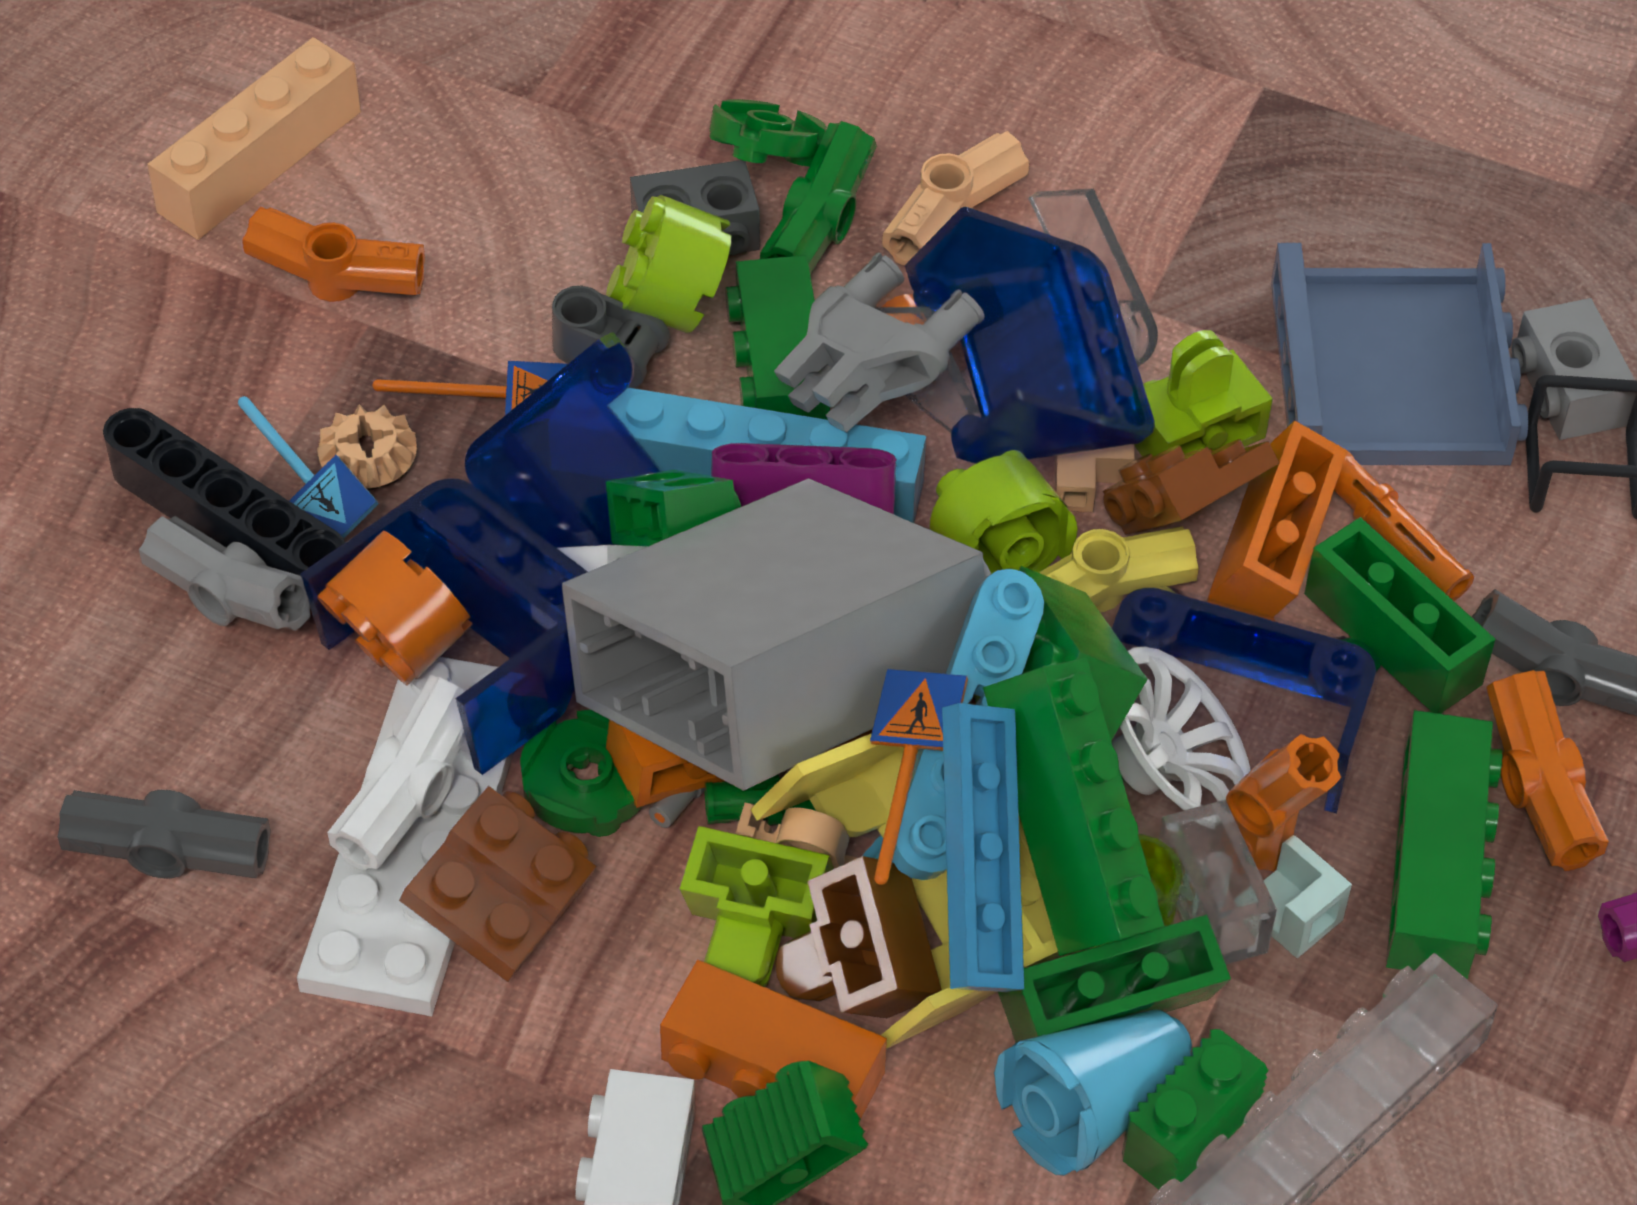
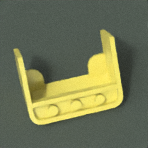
M871 734L804 760L797 763L750 810L758 821L810 799L816 811L840 821L844 825L849 837H858L878 829L883 838L904 747L871 744ZM1019 816L1024 968L1047 962L1059 953ZM947 871L934 879L919 880L912 878L917 900L942 942V945L931 950L942 991L927 997L881 1034V1036L887 1038L886 1049L965 1012L996 993V991L950 989Z

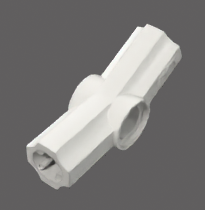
M429 676L397 737L391 736L385 739L377 748L367 767L365 785L328 831L330 846L336 849L347 863L363 871H366L368 868L379 869L418 816L428 819L438 811L452 786L454 778L452 763L484 706V703L478 697L441 677Z

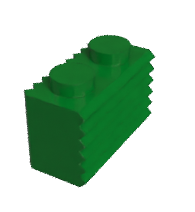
M1210 1029L1209 1038H1201L1200 1047H1192L1191 1056H1184L1182 1065L1174 1066L1173 1075H1165L1164 1084H1156L1155 1093H1147L1146 1102H1138L1137 1111L1129 1112L1122 1150L1123 1162L1163 1194L1173 1197L1261 1106L1259 1102L1263 1099L1261 1095L1264 1090L1262 1088L1266 1085L1264 1081L1267 1079L1266 1074L1269 1071L1265 1063L1221 1029Z
M799 1061L788 1064L776 1073V1082L766 1083V1088L756 1090L755 1096H744L730 1101L723 1107L722 1117L713 1118L711 1124L702 1125V1133L722 1205H778L867 1148L868 1142L863 1137L865 1131L859 1125L861 1118L855 1112L857 1106L851 1099L853 1093L847 1087L849 1081L844 1074L811 1061Z

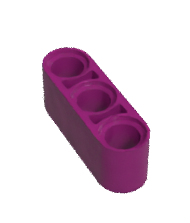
M730 443L716 447L712 451L711 476L733 480L734 491L738 495L741 507L809 478L894 514L897 459L887 451L873 448Z

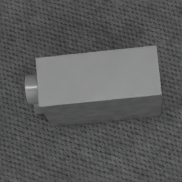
M808 478L563 582L562 589L576 702L744 791L794 767L797 763L817 756L873 729L887 669L946 674L972 598L983 581L991 575V572L983 560V552Z

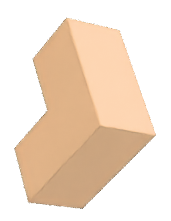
M1057 426L1054 491L1070 511L1093 512L1096 482L1117 483L1123 480L1118 470L1135 459L1134 430Z

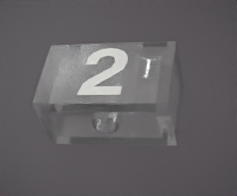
M1226 800L1163 816L1155 862L1181 922L1207 914L1225 964L1268 953L1277 908Z

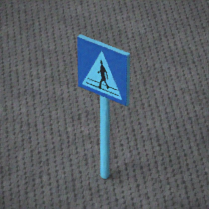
M245 396L239 398V407L305 483L289 501L345 538L379 504L378 501L337 455L314 475L250 399Z

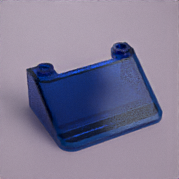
M962 207L907 262L905 268L910 286L914 291V302L925 315L931 317L951 297L955 290H961L962 294L964 292L967 293L978 303L985 316L980 324L973 327L960 340L981 417L965 415L952 427L951 441L956 458L977 464L988 458L1001 456L1007 451L1017 450L1027 460L1138 444L1153 433L1155 428L1154 417L1109 272L1104 263L1092 251L1079 244L969 207Z
M614 332L595 341L485 431L470 445L465 456V471L469 481L550 580L551 548L616 545L612 544L606 481L662 472L609 406L612 401L629 387L634 376L632 356Z

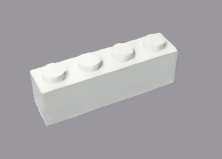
M610 1069L605 1096L594 1094L592 1097L588 1119V1137L597 1138L593 1158L582 1157L580 1160L576 1181V1200L585 1201L584 1205H680L695 1119L694 1079Z

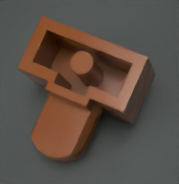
M862 856L807 881L817 921L809 924L811 931L789 940L780 947L776 959V975L781 987L790 996L805 1000L822 1001L837 994L841 1013L886 1019L916 1007L927 997L942 991L912 878L899 871L892 862L887 883L879 885L874 880L878 859Z

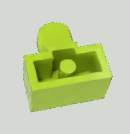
M1202 330L1187 336L1173 348L1168 377L1161 380L1148 381L1135 391L1129 393L1124 429L1134 430V446L1142 456L1152 453L1154 457L1177 445L1181 446L1184 453L1205 447L1212 448L1215 451L1238 439L1246 447L1266 438L1273 398L1233 349L1228 350L1224 347L1223 342L1213 331Z
M698 826L680 891L692 915L716 920L704 962L766 987L781 936L796 938L811 931L809 924L817 921L807 881L834 869L830 856Z

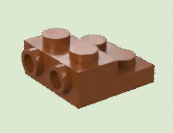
M1238 439L1215 451L1212 448L1205 447L1184 453L1181 446L1177 445L1154 457L1152 453L1142 456L1120 468L1118 471L1123 480L1103 490V503L1110 518L1121 526L1124 534L1127 535L1182 521L1278 465L1279 461L1269 441L1244 447L1242 441Z
M488 786L453 826L441 847L405 887L399 901L505 981L509 982L582 892L597 866L588 860L589 853L586 846L575 835L565 831L557 832L554 835L535 821L534 809L523 796L512 791H505L499 794Z

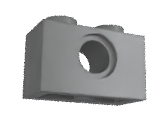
M1591 298L1524 311L1518 336L1512 341L1511 351L1512 358L1519 359L1521 374H1526L1533 390L1537 379L1543 375L1635 380ZM1547 387L1540 415L1543 418L1549 419L1559 440L1625 427L1629 420L1636 393Z

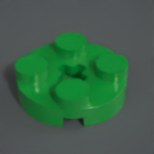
M728 99L722 101L721 108L716 104L713 106L709 137L723 144L734 145L732 155L743 161L765 163L767 162L768 155L784 157L785 160L796 165L810 167L827 126L818 118L797 110L794 121L785 115L779 114L780 105L755 100Z
M589 709L576 711L577 719H569L556 724L555 717L543 723L528 738L521 753L520 766L524 798L531 804L539 818L558 829L573 833H589L597 837L609 836L615 833L623 822L631 819L643 806L636 808L630 790H627L609 751L606 749L609 719ZM589 762L598 764L599 776L590 780H581L576 778L575 773L570 770L573 767L584 769Z

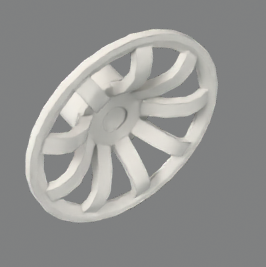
M1151 647L1132 648L1128 652L1137 665L1147 664L1152 669L1155 677V687L1153 695L1151 682L1148 679L1139 693L1141 704L1134 702L1120 726L1123 734L1113 741L1112 745L1118 756L1121 776L1133 789L1144 795L1153 794L1161 789L1179 807L1198 819L1211 823H1228L1234 820L1226 804L1228 788L1222 780L1207 772L1211 771L1226 775L1236 785L1251 771L1242 740L1231 718L1207 685L1190 668L1175 657ZM1171 673L1184 683L1185 690L1176 706L1167 714L1171 701ZM1201 701L1215 722L1183 733L1181 728L1192 716ZM1130 721H1136V726L1132 727ZM1217 740H1225L1232 760L1228 757L1212 753H1197L1192 750ZM1172 780L1183 781L1184 794L1169 782ZM1201 785L1213 793L1217 800L1218 808H1210L1200 804L1202 797Z

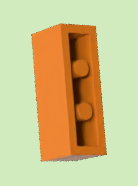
M1295 420L1270 443L1279 464L1249 481L1208 595L1209 599L1261 628L1299 594L1313 548L1315 547L1348 451Z
M698 959L660 1024L661 1060L668 1062L676 1072L687 1078L695 1080L706 1078L731 1089L738 1098L755 1096V1091L765 1089L766 1083L776 1082L775 1075L784 1066L799 1061H811L844 1074L849 1081L847 1087L853 1093L851 1099L857 1106L855 1112L862 1118L885 1074L887 1038Z

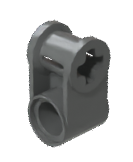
M581 285L565 288L555 296L552 303V346L556 356L565 363L580 364L581 368L601 375L622 387L636 388L643 382L647 374V363L654 353H659L665 349L670 340V332L662 320L646 314L622 309L623 302L603 295L591 287Z

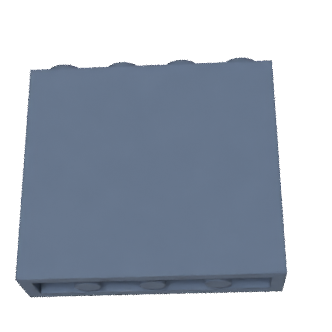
M1277 243L1271 289L1287 427L1294 420L1348 450L1360 465L1511 466L1517 441H1525L1527 437L1528 410L1525 404H1517L1516 394L1519 391L1521 377L1520 362L1518 358H1510L1508 348L1511 347L1513 337V320L1510 312H1502L1501 303H1503L1505 296V272L1503 268H1495L1491 243H1482L1477 268H1304L1301 243Z

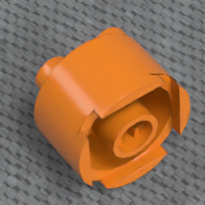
M382 531L326 584V588L317 598L340 623L345 624L347 622L360 635L355 640L356 643L381 668L386 666L404 685L408 686L441 657L473 623L468 620L470 618L468 612L447 586L428 567L423 569L411 559L405 563L404 559L412 551L393 535Z

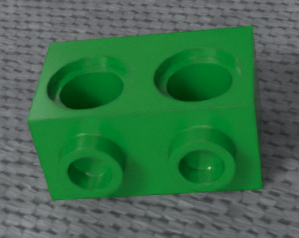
M668 470L606 481L612 544L651 546L741 507L738 495L734 491L733 480Z

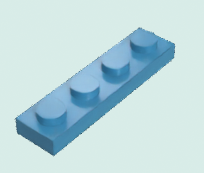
M957 703L942 707L950 989L996 992L1023 990L1024 965L1015 709Z

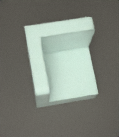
M1292 835L1282 843L1277 870L1243 897L1241 909L1293 956L1299 958L1343 921L1352 884L1298 837Z

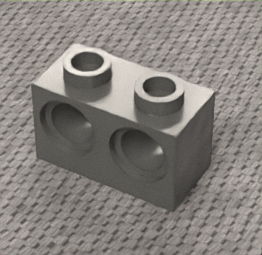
M737 160L630 177L631 214L634 210L644 212L652 196L663 195L728 220L731 225L722 232L731 235L729 255L760 250V209L746 161Z

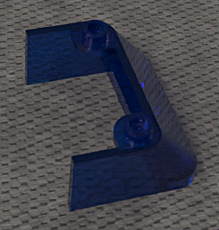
M449 478L429 484L300 575L321 644L328 650L356 631L347 622L345 624L340 623L321 604L317 596L326 588V584L382 531L390 533L412 551L404 559L405 563L411 559L423 569L428 567L447 586L470 616L468 620L473 623L470 628L510 658L455 698L473 767L483 775L559 719L566 711L575 687L562 583L588 571L472 484L461 479Z
M1148 587L1128 594L1123 599L1112 626V630L1127 651L1131 650L1133 645L1155 648L1179 659L1351 707L1337 750L1340 753L1337 763L1341 778L1328 790L1324 807L1325 811L1337 814L1379 679L1381 664L1376 652L1369 645L1356 639L1171 587Z

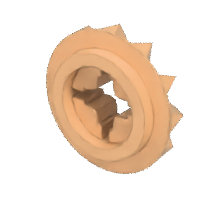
M359 404L354 414L346 416L335 413L333 424L330 427L320 429V443L317 451L322 467L337 455L365 488H376L397 480L408 471L416 457L417 444L415 432H412L409 428L405 415L394 417L389 413L385 405L375 412H366ZM363 435L371 436L374 442V449L371 450L372 457L370 458L366 457V452L362 451L359 444V438Z

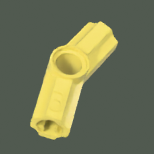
M1183 526L1128 537H1121L1116 532L1106 529H1093L1083 533L1076 539L1070 555L1039 573L1086 592L1099 612H1105L1121 603L1125 594L1197 581L1199 567L1194 540L1190 530L1184 529Z

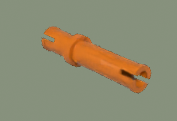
M1347 451L1334 491L1354 510L1353 519L1356 520L1361 517L1453 601L1460 598L1472 585L1474 580L1473 574L1468 569H1465L1398 502V493L1388 483L1380 484ZM1404 535H1406L1417 547H1419L1432 561H1430L1419 549H1417Z

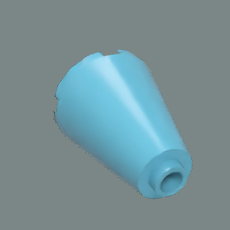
M1150 1010L1018 1041L998 1056L994 1076L1000 1107L1003 1110L1011 1105L1013 1106L1022 1126L1012 1132L1021 1147L1037 1164L1055 1175L1065 1176L1072 1171L1084 1170L1126 1131L1129 1112L1137 1111L1138 1102H1146L1147 1093H1155L1156 1084H1164L1165 1075H1173L1174 1066L1182 1065L1184 1056H1191V1038L1185 1026L1178 1019L1171 1017L1161 1010Z

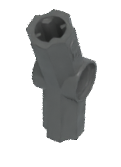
M1496 589L1483 598L1472 618L1496 639L1492 654L1522 672L1532 670L1545 671L1556 706H1570L1579 702L1580 699H1584L1637 716V656L1599 645L1595 634L1586 626L1568 620L1548 622Z

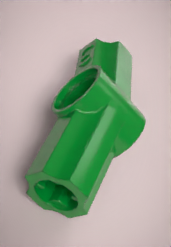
M847 122L829 123L806 176L797 177L790 187L785 199L782 219L761 250L760 259L807 255L811 275L831 242L840 244L845 239L856 211L857 200L855 194L877 147L874 137L865 133L860 127Z

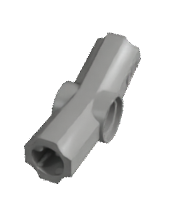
M161 516L147 529L146 538L139 549L142 564L187 591L194 606L213 623L227 626L238 616L275 629L285 627L296 631L310 617L309 608L314 592L307 579L267 566L258 554L248 546L240 542H232L226 548L176 516L170 519Z

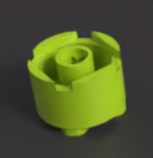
M663 195L652 196L644 212L634 210L628 219L622 243L630 247L624 265H617L611 275L606 296L623 302L622 309L656 317L662 320L666 326L685 333L692 332L705 315L694 310L699 300L704 295L713 298L720 284L731 246V235L722 231L731 225L730 222Z
M1007 451L1001 456L988 458L966 470L954 469L944 475L937 484L936 493L939 498L930 517V530L983 552V560L991 574L1003 569L1019 570L1021 566L1039 573L1046 569L1058 555L1063 559L1072 552L1077 537L1075 516L1037 468L1020 451Z

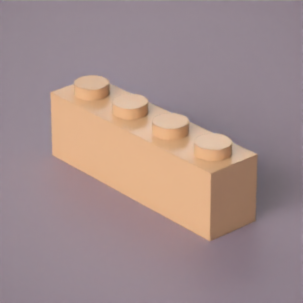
M312 37L147 164L157 213L195 239L199 240L361 113L355 63Z

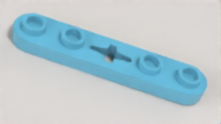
M1013 569L997 570L983 581L972 598L946 674L967 676L968 682L963 700L964 704H969L973 695L976 694L981 697L976 705L988 706L983 687L1023 673L1043 615L1044 599L1041 589L1036 582L1022 571ZM918 750L894 852L893 863L899 871L914 879H934L947 871L944 754L940 750Z

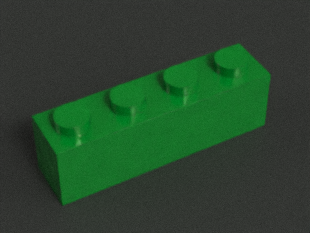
M1083 658L1040 667L983 687L988 706L1015 709L1018 813L1059 956L1165 927L1158 905L1157 891L1151 881L1138 836V825L1132 815L1119 770L1118 756L1111 742L1099 700V690L1093 679L1088 659Z
M1413 711L1403 756L1386 968L1467 980L1475 954L1484 956L1487 954L1492 916L1480 914L1481 898L1489 899L1492 893L1495 859L1484 857L1485 842H1494L1499 816V804L1488 802L1489 787H1498L1502 766V749L1491 748L1493 721Z

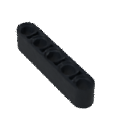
M127 408L119 410L109 417L104 424L103 435L113 477L120 486L169 518L178 517L226 548L232 542H240L256 552L267 566L305 577L314 592L310 608L313 610H327L318 600L317 596L326 588V584L349 563L344 538L337 531L153 413L142 408Z

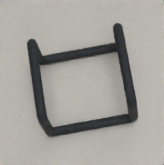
M1543 375L1537 379L1528 410V433L1526 437L1529 504L1531 511L1537 513L1542 510L1552 473L1629 478L1632 515L1637 519V380L1563 375ZM1547 387L1636 393L1626 427L1628 465L1552 460L1544 463L1540 469L1537 424Z

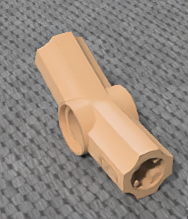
M1008 131L1003 134L996 133L960 155L950 153L938 154L924 162L921 169L920 184L883 233V247L891 253L895 262L911 269L920 264L927 265L950 232L960 229L968 223L972 207L1028 175L1029 160L1022 150L1020 141Z

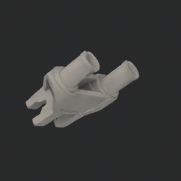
M878 252L844 287L839 285L835 287L830 286L813 302L809 315L807 335L774 372L780 381L795 388L788 395L793 405L809 413L820 402L833 408L826 414L829 423L847 433L881 402L913 393L933 382L948 367L950 358L948 352L973 327L984 320L985 316L981 307L967 293L964 292L962 294L961 290H955L951 297L923 325L904 323L875 309L905 279L899 267L886 255L882 256Z

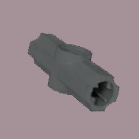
M159 789L151 791L145 796L144 800L74 790L71 795L65 796L59 813L60 824L57 838L61 850L127 859L130 865L138 871L156 878L172 879L179 877L184 873L185 868L257 878L259 873L263 874L269 855L271 829L268 818L202 809L191 797L172 790Z

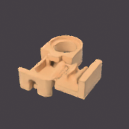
M744 803L736 830L737 835L829 855L834 869L857 859V857L845 855L850 837L844 825L827 814L806 808H788L785 811L782 824H778L777 830L772 833V828L763 819L757 821L750 810L754 804Z

